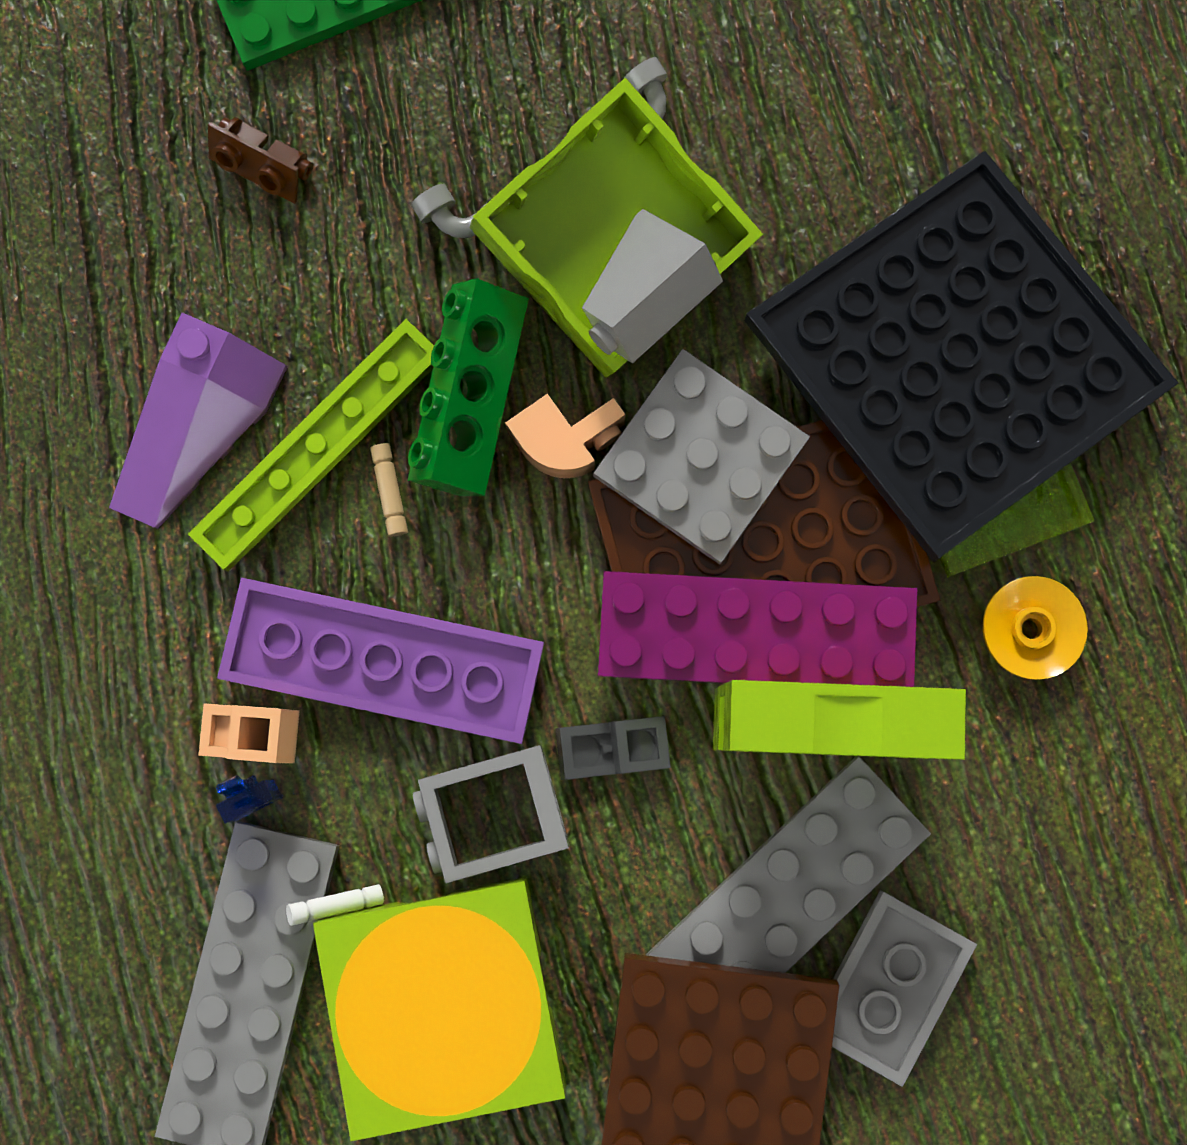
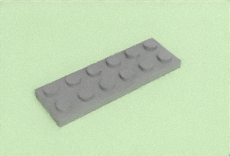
M856 756L646 955L786 973L931 833L859 756Z
M241 821L235 822L155 1137L186 1145H265L316 942L313 928L315 921L308 920L306 923L290 926L287 920L286 906L302 901L306 903L307 900L327 896L340 845Z

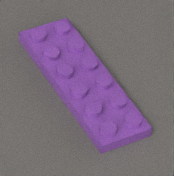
M241 578L217 679L523 744L544 642Z

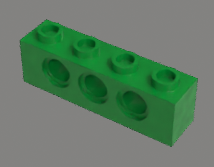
M478 278L452 285L442 305V315L445 318L441 336L435 343L431 353L433 371L429 388L424 392L420 401L419 412L422 419L418 437L413 441L408 454L410 472L407 481L457 496H485L529 298ZM473 329L478 336L477 348L472 342L471 334ZM462 378L466 381L468 387L466 398L460 389ZM451 426L454 428L457 436L455 447L451 445L449 440Z

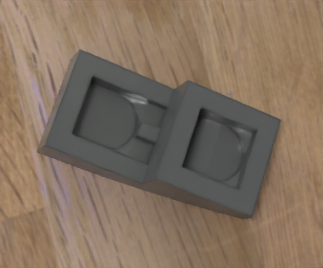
M665 716L555 728L561 780L671 768Z

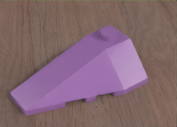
M181 313L160 357L109 508L158 529L199 485V480L220 458L224 459L234 448V442L252 423L255 425L267 413L288 367L233 334Z

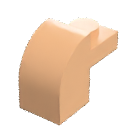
M546 394L505 422L510 437L529 463L536 469L557 478H575L595 470V460L588 450L594 446L597 451H601L614 443L622 434L619 428L625 425V413L613 398L571 427L550 396Z
M204 703L198 756L269 763H295L300 711Z

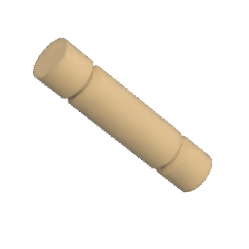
M383 443L371 446L370 451L372 461L375 464L374 471L383 514L387 518L385 523L388 536L393 537L406 534L408 529L406 519L402 516L404 510L394 463L391 462L393 457L390 444Z

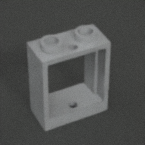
M542 745L419 779L420 791L413 792V800L418 818L421 823L429 821L434 839L433 842L426 844L434 874L443 872L445 884L568 849L570 846ZM524 764L544 840L457 864L437 788Z

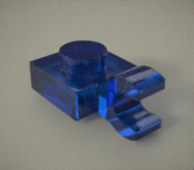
M235 775L216 785L218 793L223 794L226 800L216 805L225 824L237 822L283 798L274 779L263 780L258 783L255 775L244 780Z

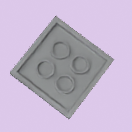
M682 349L597 467L593 477L720 565L810 436Z

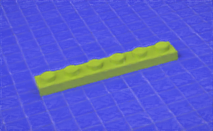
M405 319L188 535L223 570L229 572L433 369L431 353L434 345Z

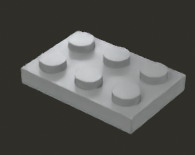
M880 890L833 978L837 979L840 986L832 1047L903 1087L977 944Z

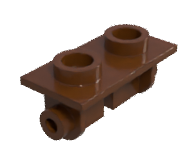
M224 117L219 125L212 122L208 124L210 160L216 162L222 169L235 172L258 184L270 194L278 195L294 204L297 202L298 178L306 181L313 170V163L307 160L306 153L298 151L277 139L267 151L262 149L268 142V135L244 123L237 117L231 120Z

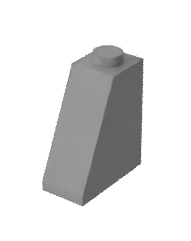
M644 209L638 212L582 307L593 326L589 330V335L595 344L608 355L614 351L629 362L634 363L723 282L707 245Z

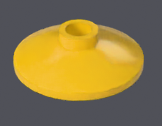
M1028 576L1007 583L990 599L983 617L984 641L993 659L1009 673L1025 679H1047L1065 672L1078 660L1087 640V619L1080 601L1066 586L1046 577ZM1026 620H1031L1037 625L1038 632L1033 639L1027 638L1022 632V625Z

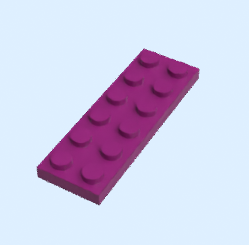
M604 571L598 677L723 684L731 680L914 687L917 588Z

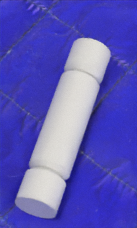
M377 884L364 887L362 890L355 889L307 900L306 903L302 901L288 904L286 906L287 920L289 925L293 926L306 923L308 920L315 921L363 910L364 907L380 906L384 903L383 891L381 886Z

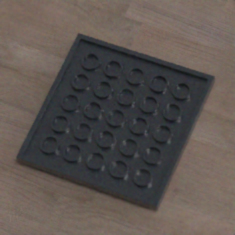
M983 151L750 310L744 320L934 563L1178 384V381L986 151Z

